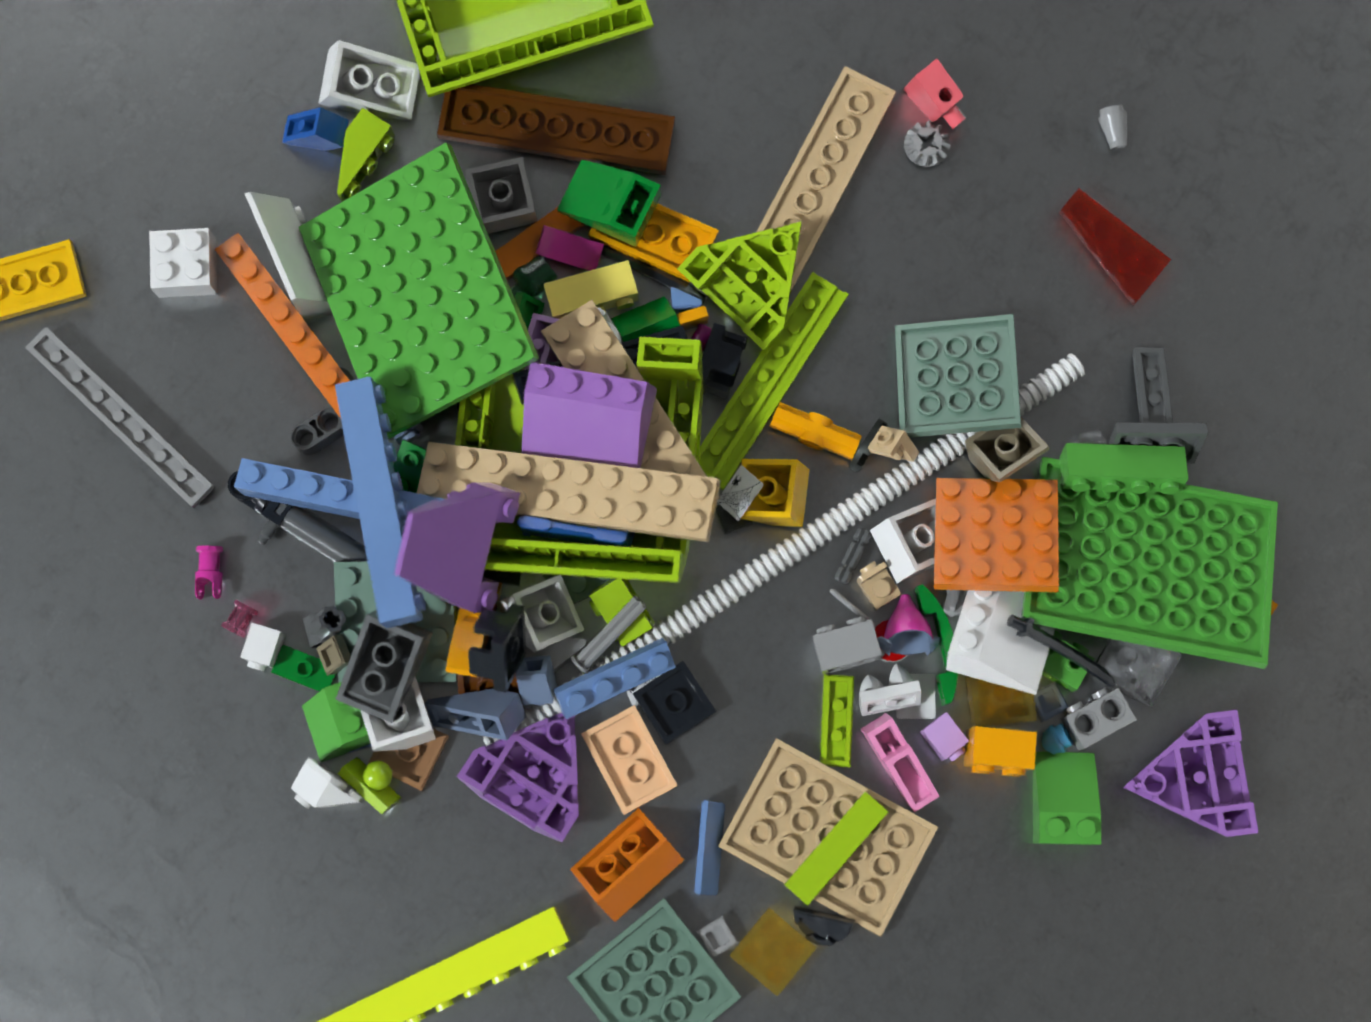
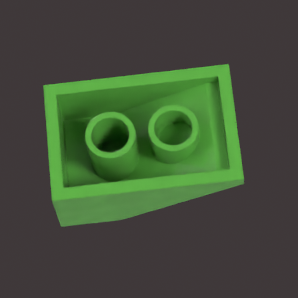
M1036 751L1035 769L1033 770V844L1101 845V808L1094 753L1065 752L1052 754L1050 752Z

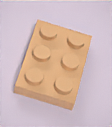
M635 705L581 733L623 815L678 786Z

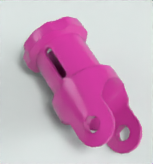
M197 546L196 552L199 553V569L195 572V596L198 600L203 599L205 585L211 581L213 597L219 599L222 595L223 572L220 571V553L223 552V547Z

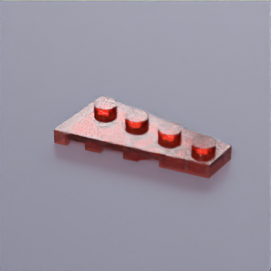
M1079 188L1059 212L1061 217L1133 306L1171 261L1164 253Z

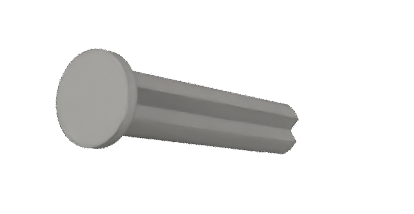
M637 596L633 597L577 656L572 655L570 657L572 662L582 672H590L589 667L645 610V603Z

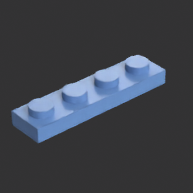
M661 638L554 688L553 691L563 716L568 719L676 668L667 642Z

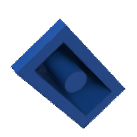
M322 107L288 115L282 143L323 151L343 148L349 120Z

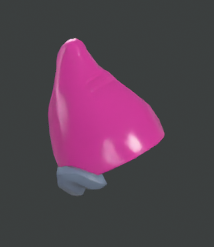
M903 594L900 597L888 621L884 637L880 636L877 638L880 648L889 656L891 652L902 655L926 652L928 656L938 647L941 640L937 636L933 637L930 624L918 610L909 594Z

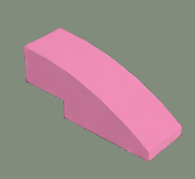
M885 713L861 728L876 756L914 813L940 797L912 747L906 742L891 716Z

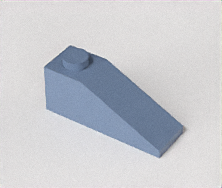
M489 689L428 699L425 702L435 727L508 740L526 718L519 694L508 691L505 693Z

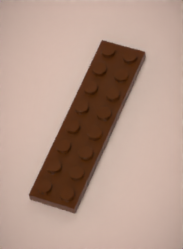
M471 84L445 92L437 137L438 139L575 161L583 159L606 166L666 175L675 116Z

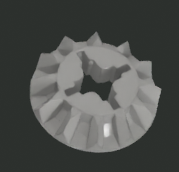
M930 120L926 123L918 122L908 130L904 139V149L909 159L915 164L924 167H931L941 163L947 157L951 146L949 133L942 129L941 124H933ZM933 135L932 145L934 148L928 146L921 152L923 144L921 138L927 140Z

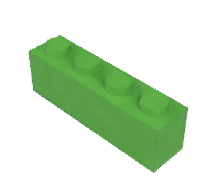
M1066 443L1059 457L1062 489H1072L1076 492L1102 490L1106 493H1112L1119 490L1141 494L1152 491L1170 495L1181 492L1189 479L1185 447Z

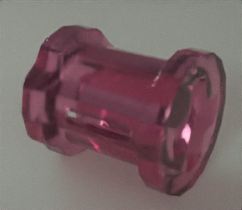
M235 599L233 603L235 607L227 621L222 622L220 626L245 639L247 635L245 631L253 616H257L258 611Z

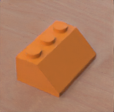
M638 808L570 870L595 902L616 922L682 863L684 859Z

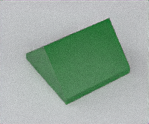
M665 296L611 318L613 325L618 329L622 342L680 326L677 315Z

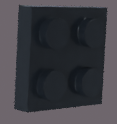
M684 661L677 664L676 668L663 673L633 693V696L665 745L717 712Z

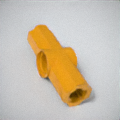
M779 402L770 427L798 438L799 442L817 450L825 449L850 460L853 459L862 437L858 433L833 424L834 422L824 415L815 412H809L808 414L782 402Z

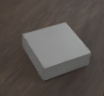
M723 916L697 931L712 959L739 943Z

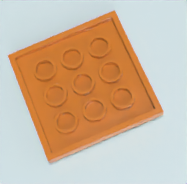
M936 478L934 590L1058 592V480L1004 479L1001 482L991 481V479Z

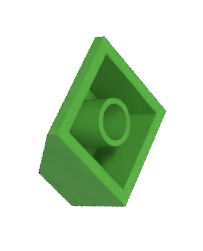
M341 682L323 688L302 705L321 763L371 744L361 710L336 700Z

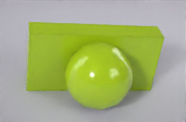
M356 757L345 764L337 773L382 815L401 799V796L389 786L393 778L392 769L383 761H372L366 765Z

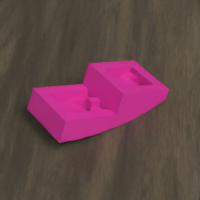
M544 225L536 254L590 271L597 269L604 244Z

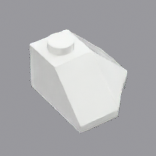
M308 758L305 761L291 787L297 793L294 798L307 809L311 805L315 808H326L363 803L365 800L326 765L312 758Z

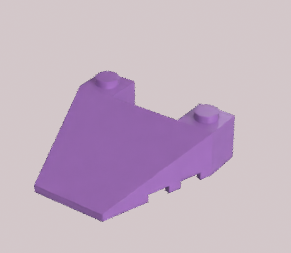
M472 482L466 485V489L461 492L452 491L448 493L447 498L442 501L433 500L409 511L394 574L424 589L429 594L440 598V600L470 612L481 613L484 609L493 610V606L497 601L499 582L484 577L483 573L495 523L514 522L519 508L520 492L493 483Z

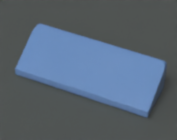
M704 800L701 805L694 889L696 894H718L722 851L718 845L723 838L724 803Z

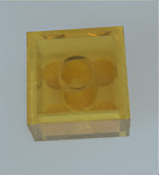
M965 675L971 728L974 726L994 728L1024 725L1037 721L1034 694Z

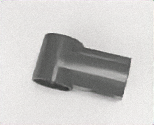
M335 606L323 608L318 613L303 618L310 648L319 647L341 631V626L346 622L343 611H339Z

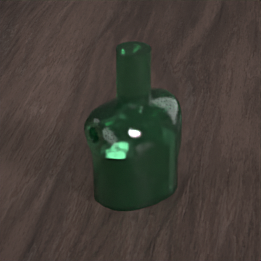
M538 255L513 272V279L516 284L511 287L514 298L516 292H524L532 297H537L544 290V283L554 281L558 277L541 255Z

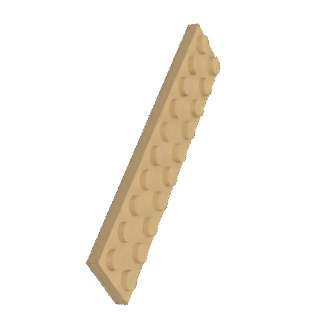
M428 442L417 493L446 499L448 493L452 491L461 492L466 489V485L472 482L493 483L520 492L519 508L515 516H530L549 521L709 542L720 480L712 477Z

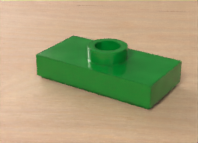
M282 645L271 671L273 674L319 692L323 688L333 685L338 674L327 676L321 659L286 645Z

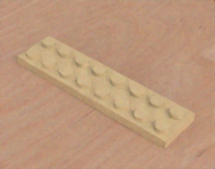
M844 66L757 232L802 221L790 292L794 289L896 94L895 90Z
M593 300L541 330L542 335L563 368L645 381ZM655 397L640 469L707 477Z

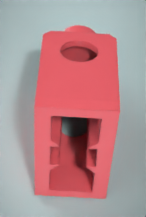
M937 58L914 76L903 89L908 97L933 123L943 116L951 128L954 129L966 119L965 115L956 106L964 97L963 93Z

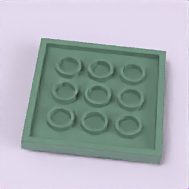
M1014 314L895 325L899 428L904 430L909 438L1022 428Z
M368 561L334 562L335 608L343 611L346 622L341 626V631L336 635L342 634L350 656L352 655L366 614L377 610ZM417 587L418 592L421 591L423 593L426 609L422 610L423 620L412 622V624L433 632L424 659L415 676L417 682H457V674L446 672L449 649L457 620V606L440 600V598L429 594L424 589ZM347 666L338 672V682L343 680Z
M665 898L567 976L601 1022H712L741 998L738 991Z

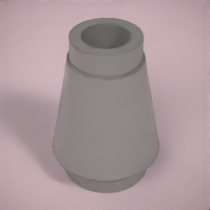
M1114 105L1099 110L1100 117L1098 120L1110 150L1126 147L1127 111H1123L1122 105Z

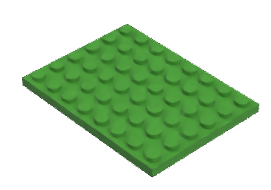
M445 142L299 226L357 378L361 379L371 376L377 385H382L386 399L385 403H381L383 414L387 413L391 424V432H387L388 439L539 360L530 334L450 144Z
M1042 457L1038 479L1058 480L1059 590L1058 592H1024L1022 619L1031 617L1035 619L1033 624L1256 668L1264 669L1268 665L1278 502L1188 484L1184 485L1181 492L1170 495L1152 491L1141 494L1119 490L1112 493H1106L1102 490L1076 492L1072 489H1062L1060 460Z

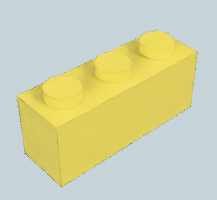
M629 260L543 284L552 317L558 319L563 318L593 300L597 308L600 307L605 312L607 309L615 307L619 310L632 307L634 302L639 301Z

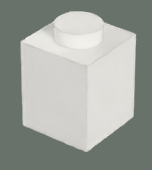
M251 623L240 658L248 661L247 667L265 672L266 666L273 668L286 634L272 628Z

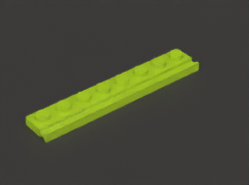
M814 272L811 273L789 307L784 329L760 352L700 446L698 463L707 477L720 480L719 488L724 491L741 465V460L750 451L778 407L779 402L782 401L848 297L847 292L839 290L837 286Z

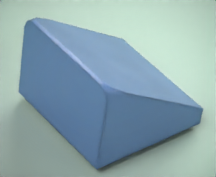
M671 287V305L676 315L680 312L702 306V300L675 287Z

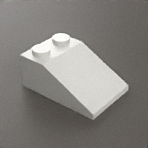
M338 40L328 50L319 104L352 113H359L363 107L378 117L411 121L420 74L418 65Z
M936 498L891 516L870 530L896 583H900L934 567Z

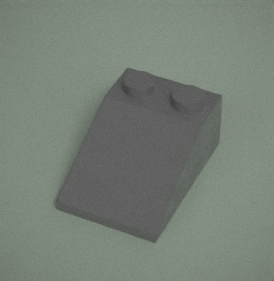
M377 610L366 614L336 700L392 723L424 659L433 632L412 623L385 628L379 623Z

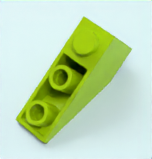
M363 107L345 132L337 195L341 202L360 191L361 182L366 175L370 176L375 171L378 165L377 160L383 152L387 153L391 149L395 141L391 125Z

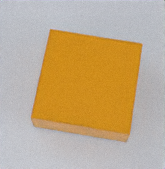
M700 306L677 314L680 326L683 325L684 330L697 327L700 323L708 324L706 306Z

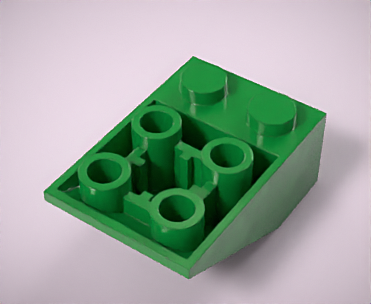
M582 159L557 208V212L637 247L661 198V185L633 172Z

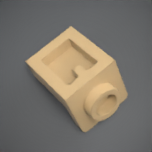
M886 426L880 427L868 446L871 453L891 457L895 460L904 459L914 462L919 454V451L904 430Z
M875 561L860 570L862 575L857 579V583L875 611L902 595L886 570L887 565L885 562L879 565Z

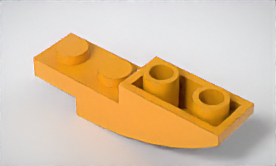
M500 582L497 589V601H499L502 593V583ZM495 603V605L493 606V610H492V611H496V608H497L496 603ZM462 608L459 609L449 649L446 672L477 676L469 672L468 651L472 646L486 649L489 636L474 633V625L481 613H473Z

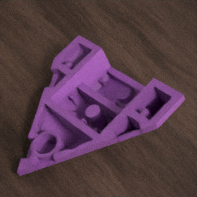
M1237 709L1205 714L1123 787L1225 837L1259 833L1254 803L1250 802L1240 744L1242 734Z
M559 713L514 732L508 740L500 739L487 746L473 750L457 778L483 800L528 828L563 842L579 816L575 716L566 719L562 713Z

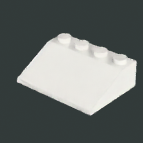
M256 192L245 193L288 295L305 322L309 324L332 314L299 230V226L307 222L300 206L294 208L288 198Z
M968 590L948 651L946 670L1036 695L1050 648L1028 636H1017L1018 630L1007 625L1010 615L1013 614L1021 618L1024 592ZM1033 624L1054 635L1055 628Z

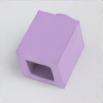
M947 712L943 713L919 732L941 761L946 760L948 757L951 761H954L966 752L963 746L969 740Z

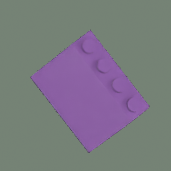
M533 362L530 364L524 392L522 454L641 468L657 388L645 381Z

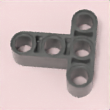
M340 367L341 370L348 377V379L350 381H353L354 378L352 377L350 372L347 369ZM329 404L298 424L291 432V442L301 454L314 455L344 436L341 419ZM329 418H338V424L335 428L325 429V423ZM313 434V440L309 445H300V439L303 435Z

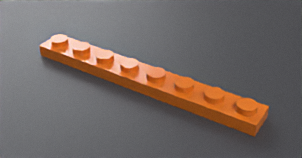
M236 233L214 250L341 419L335 385L350 380L241 235Z

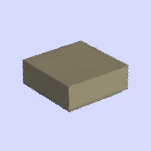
M342 634L333 635L316 648L327 676L338 673L348 665L351 658Z

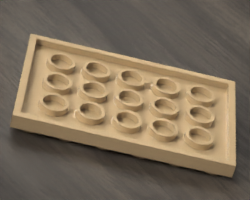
M776 738L718 847L785 884L866 791L888 813L813 900L846 918L854 919L856 924L881 937L938 827Z

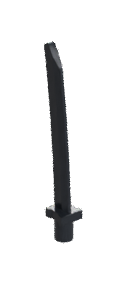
M606 245L603 246L602 256L618 263L629 260L631 269L670 289L675 287L702 300V304L705 302L707 296L696 290V286L691 282L688 285L654 266Z
M1013 614L1009 616L1007 625L1018 630L1017 636H1028L1080 666L1109 687L1115 685L1112 677L1104 667L1055 636L1033 625L1035 619L1031 617L1022 619Z

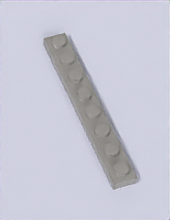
M45 327L25 347L191 507L195 508L215 488L50 329Z

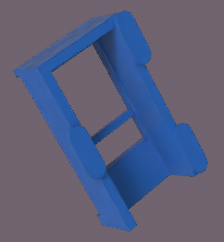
M520 516L517 521L523 536L530 537L534 535L589 545L631 547L635 532L595 529L577 526L572 523H558L530 516Z

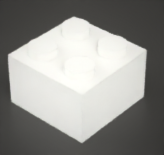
M209 228L149 231L150 288L159 298L218 295L217 252L214 250L217 248L216 237Z

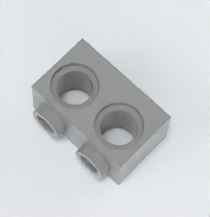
M1105 687L1092 694L1091 696L1094 700L1088 704L1083 705L1082 701H1079L1065 709L1068 715L1060 719L1078 751L1091 746L1137 720L1119 688L1110 691L1108 687ZM1106 701L1112 702L1116 707V714L1113 718L1108 717L1104 713L1103 706ZM1079 716H1085L1089 719L1090 729L1087 732H1083L1078 728L1077 720Z

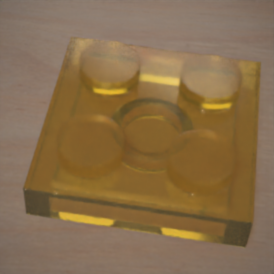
M768 907L729 956L778 996L815 951L816 947Z

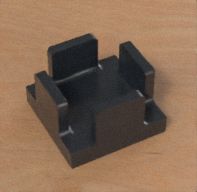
M714 322L702 356L703 395L707 392L728 399L730 388L734 385L741 365L740 357L747 346L748 338L725 330L726 326Z
M512 604L507 613L484 609L474 625V633L489 636V639L492 640V650L472 646L468 651L469 672L478 677L493 679L494 690L505 693L526 655L524 606Z

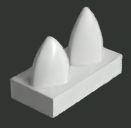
M897 663L891 670L889 686L884 687L878 679L868 674L864 678L859 692L861 715L867 716L921 705L922 690L919 680L914 681L910 673Z

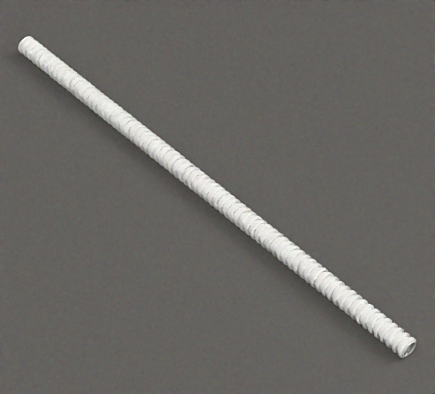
M1070 353L1066 356V359H1060L1059 364L1054 363L1051 369L1046 368L1044 374L1039 373L1036 375V379L1031 378L1028 381L1029 384L1023 383L1021 385V389H1019L1021 416L1024 415V411H1031L1032 406L1037 407L1039 401H1046L1047 396L1052 397L1055 394L1054 391L1060 392L1062 386L1067 387L1070 385V381L1075 382L1077 376L1083 377L1085 375L1084 366L1078 357ZM977 432L946 434L944 439L939 438L937 444L933 442L930 444L929 449L925 447L922 453L918 454L914 462L907 460L906 464L902 462L899 465L900 468L894 467L891 470V474L885 473L883 479L879 477L876 479L877 483L871 482L868 485V489L862 488L860 494L856 492L853 494L854 498H847L845 500V504L839 503L837 509H830V513H824L822 519L816 518L814 524L808 523L806 529H799V534L793 533L791 535L792 538H785L782 545L780 543L776 544V549L770 548L768 554L762 553L760 555L761 558L759 560L753 559V564L749 565L747 563L745 569L741 570L739 568L736 575L730 574V579L721 580L722 584L713 585L714 589H707L705 595L699 594L696 601L692 599L690 600V605L684 604L680 611L676 609L673 616L667 615V620L664 622L663 620L658 621L659 625L653 626L650 631L645 632L641 637H637L633 642L627 643L625 647L620 646L617 652L612 651L610 657L604 656V661L601 663L599 661L595 662L596 666L593 668L589 667L590 672L661 638L667 644L670 642L674 644L677 637L683 638L685 632L691 633V628L695 627L697 629L700 622L706 623L707 618H714V613L717 611L719 613L723 612V607L729 608L731 606L730 603L733 601L737 603L740 596L746 597V592L752 593L754 587L760 588L763 581L769 582V577L778 576L777 572H784L786 566L792 567L795 560L797 562L801 561L802 556H809V551L815 552L818 545L822 547L826 540L828 542L832 540V536L838 537L841 530L847 531V526L853 527L856 524L855 521L861 522L864 515L870 516V511L876 512L879 509L878 506L884 507L887 504V500L893 501L894 496L899 497L903 490L907 492L910 489V485L916 486L918 480L922 482L926 475L931 476L933 474V470L939 471L941 465L945 467L949 460L954 461L956 459V455L962 456L963 451H967L965 440ZM582 671L579 673L580 676L586 674ZM556 696L553 703L541 706L531 705L532 708L530 709L524 708L526 718L514 732L545 718L562 713ZM483 736L486 746L500 740Z

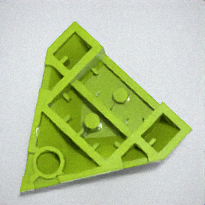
M802 221L696 247L677 268L694 286L702 290L742 328V331L762 350L776 338L785 326Z

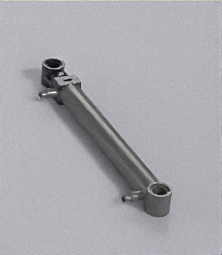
M238 471L230 476L228 480L230 494L239 502L244 503L269 520L257 539L262 545H265L272 538L278 527H280L333 562L368 561L363 544L307 508L245 496L234 488ZM457 607V617L460 607Z

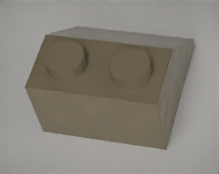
M1022 417V428L979 431L965 440L969 460L986 479L1001 482L1050 450L1045 441Z

